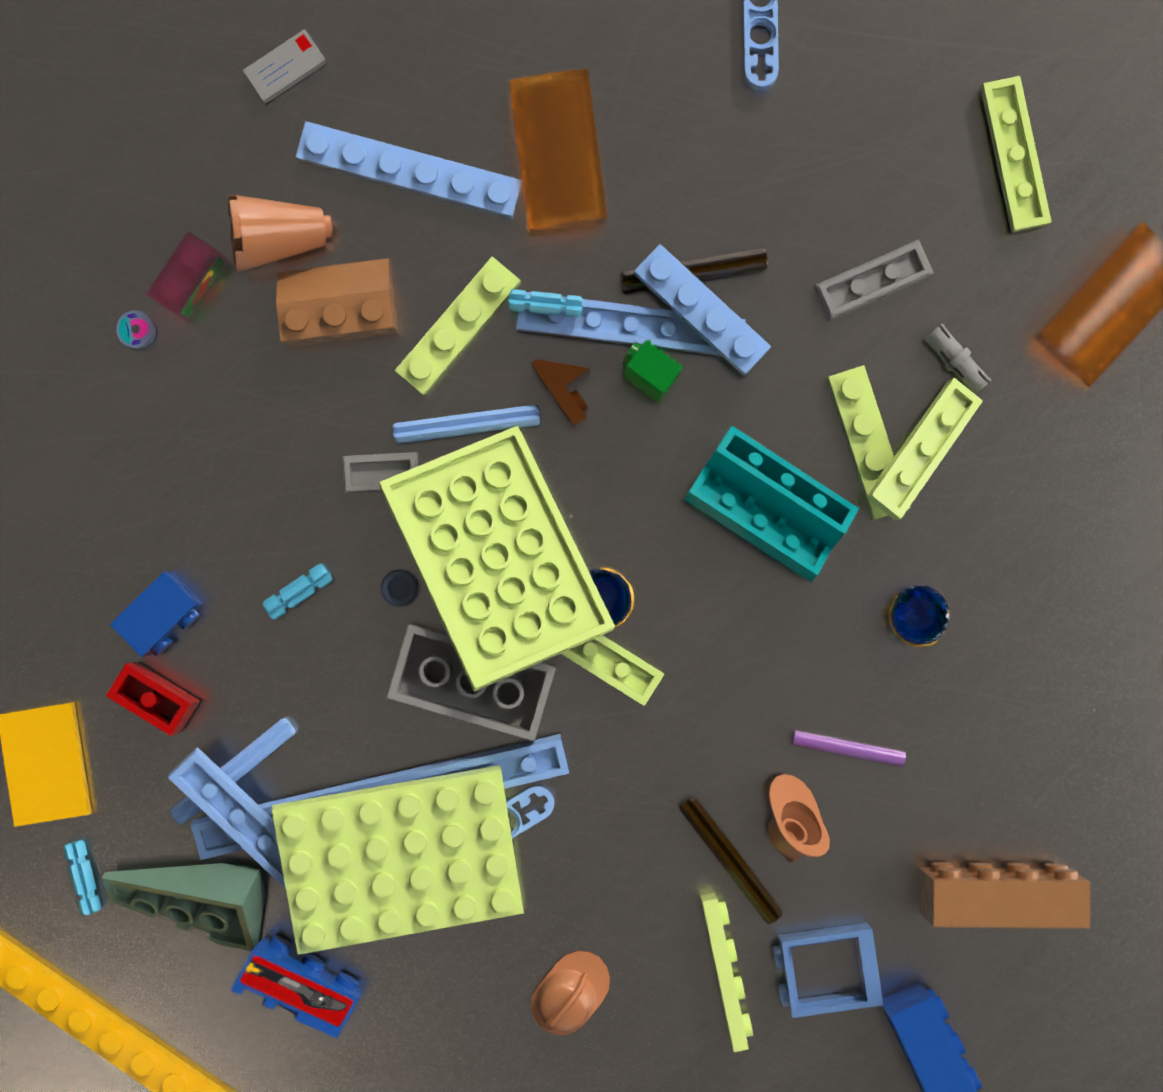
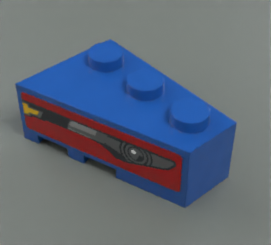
M266 935L252 950L230 991L239 995L242 994L244 989L264 997L262 1001L263 1006L273 1010L277 1004L295 1014L294 1019L337 1039L364 991L358 987V981L345 973L340 972L336 975L325 969L326 964L321 959L311 954H306L305 957L298 955L297 952L292 950L293 945L286 939L276 935L270 938Z

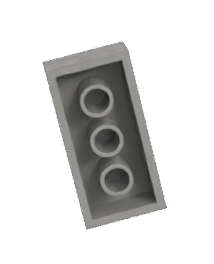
M411 623L408 624L387 698L535 741L557 665L542 661L474 691L448 634Z

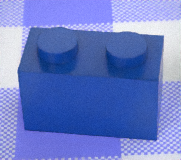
M164 571L110 626L141 657L150 656L151 654L157 657L172 644L173 640L170 636L179 627L185 630L200 616L196 610L204 603L172 571Z

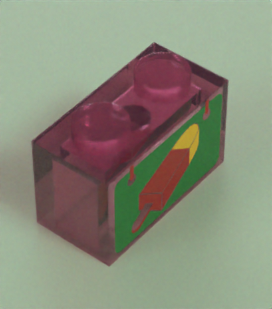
M188 231L146 295L185 321H188L228 259L218 250Z

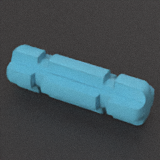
M513 289L509 293L508 307L511 311L524 312V309H528L530 313L560 316V313H565L566 317L578 318L582 314L583 299L580 296L567 295V298H563L562 294L531 291V294H526V290Z
M323 564L316 565L308 571L310 575L306 577L303 574L279 591V596L274 594L263 602V608L268 616L273 620H277L287 613L285 611L286 608L293 609L315 594L316 591L314 589L317 587L322 589L330 584L332 576Z
M78 840L67 843L63 846L65 860L70 862V866H67L74 894L79 896V900L76 901L79 913L81 915L96 913L101 909L99 895L94 893L97 887L90 861L85 859V855L88 854L85 842Z

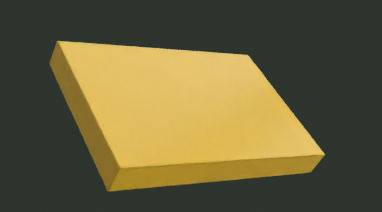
M75 702L0 714V739L14 827L91 814L92 809Z

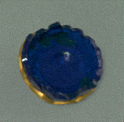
M599 568L589 571L615 627L619 626L629 617L633 609L634 593L631 585L621 574L613 570Z
M925 585L908 587L901 591L894 598L888 617L894 634L900 640L913 647L933 645L944 634L950 614L949 606L943 595L938 590Z

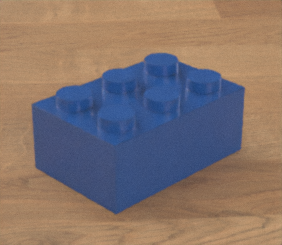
M918 980L882 997L883 1005L881 1007L921 1092H977L983 1088L974 1068L969 1066L965 1057L961 1058L960 1055L965 1054L966 1050L957 1032H953L950 1024L944 1022L945 1019L950 1018L941 998L936 996L932 988L926 990Z

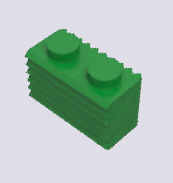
M651 340L644 341L642 345L635 342L622 359V365L625 367L623 377L658 403L682 371V363L676 364V358L670 359V355L664 354L663 349H657V344L651 345Z

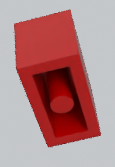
M138 662L125 663L106 694V697L169 736L181 733L200 702L197 698Z

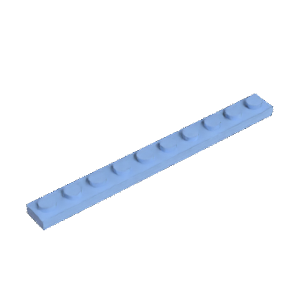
M557 734L536 739L535 741L514 744L258 805L273 819L272 805L498 765L501 767L504 789L569 774V768L561 735ZM209 816L192 820L190 826L200 860L244 850Z

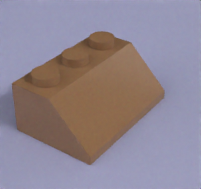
M389 258L277 272L276 309L280 341L285 346L294 347L399 333Z

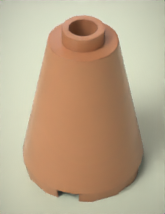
M228 195V215L232 217L230 218V237L236 272L253 269L323 247L326 244V238H332L330 215H323L322 208L241 195Z

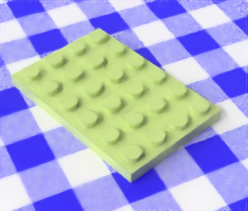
M518 425L379 482V488L474 691L614 630L615 625Z
M500 765L272 805V815L298 955L524 914Z

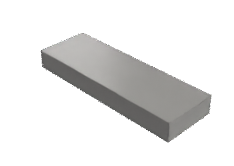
M918 239L818 283L814 287L830 321L930 277L934 272Z

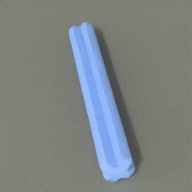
M527 405L394 423L392 433L394 441L400 444L506 430L517 425L519 428L537 426L541 422L538 405Z
M286 718L280 719L220 769L232 781L237 782L295 735L296 730ZM185 796L170 809V814L178 824L183 825L200 812L201 809L188 796Z

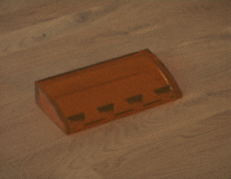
M588 69L560 71L511 80L509 87L528 231L602 224L608 217Z
M1143 222L1134 227L1034 336L1038 342L1088 387L1092 386L1163 308V241Z

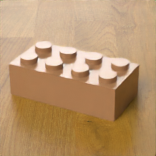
M934 862L931 863V869L920 868V914L933 927L1090 928V881L1078 875L1077 870L1068 869V865L1060 863H1047L1044 866V870L1030 869V865L1025 863H1008L1007 869H993L992 864L969 863V869L954 868L953 863Z

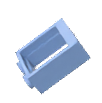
M867 922L778 935L779 946L773 947L776 970L783 969L785 984H778L780 1003L782 1008L788 1007L792 1018L883 1005L873 929ZM854 938L861 990L798 999L791 947Z

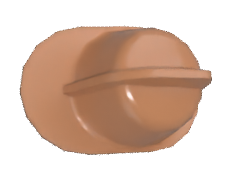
M783 774L775 777L770 784L768 792L773 816L768 824L770 842L775 849L785 856L788 862H796L804 856L817 858L825 855L830 846V838L811 790L803 781L795 776Z
M575 951L566 954L553 966L537 986L531 999V1011L534 1020L542 1029L551 1034L566 1035L576 1032L589 1020L604 1001L609 991V972L600 957L586 951Z

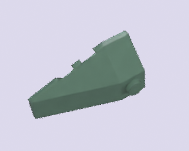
M228 863L113 871L105 872L102 876L110 902L151 918L156 917L158 913L167 916L177 923L176 928L188 932L190 926L210 933L209 941L219 945L252 951L259 943L266 897L259 869H254L248 865L238 866Z

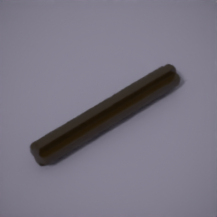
M756 249L680 263L701 281L765 270L768 267V258L765 249ZM635 270L623 271L620 275L623 292L628 293L649 288L634 275Z
M692 796L686 799L679 806L681 813L764 921L770 925L780 919L783 915L780 906L697 798Z

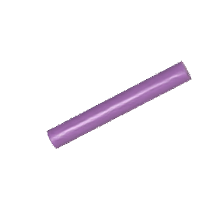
M794 731L792 737L793 746L903 767L905 764L906 752L800 731Z

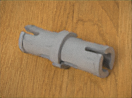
M943 323L924 338L945 363L943 367L948 372L952 371L965 387L974 394L978 393L991 381V378L981 370L970 356L972 352L968 347L963 348Z

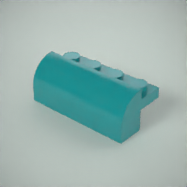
M731 426L684 498L685 501L811 583L818 576L832 549L847 532L859 510L858 507L734 426Z

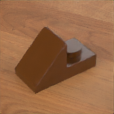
M540 359L531 363L532 369L575 429L587 420L584 411L588 409V406L577 390L570 393L567 388L589 374L590 368Z

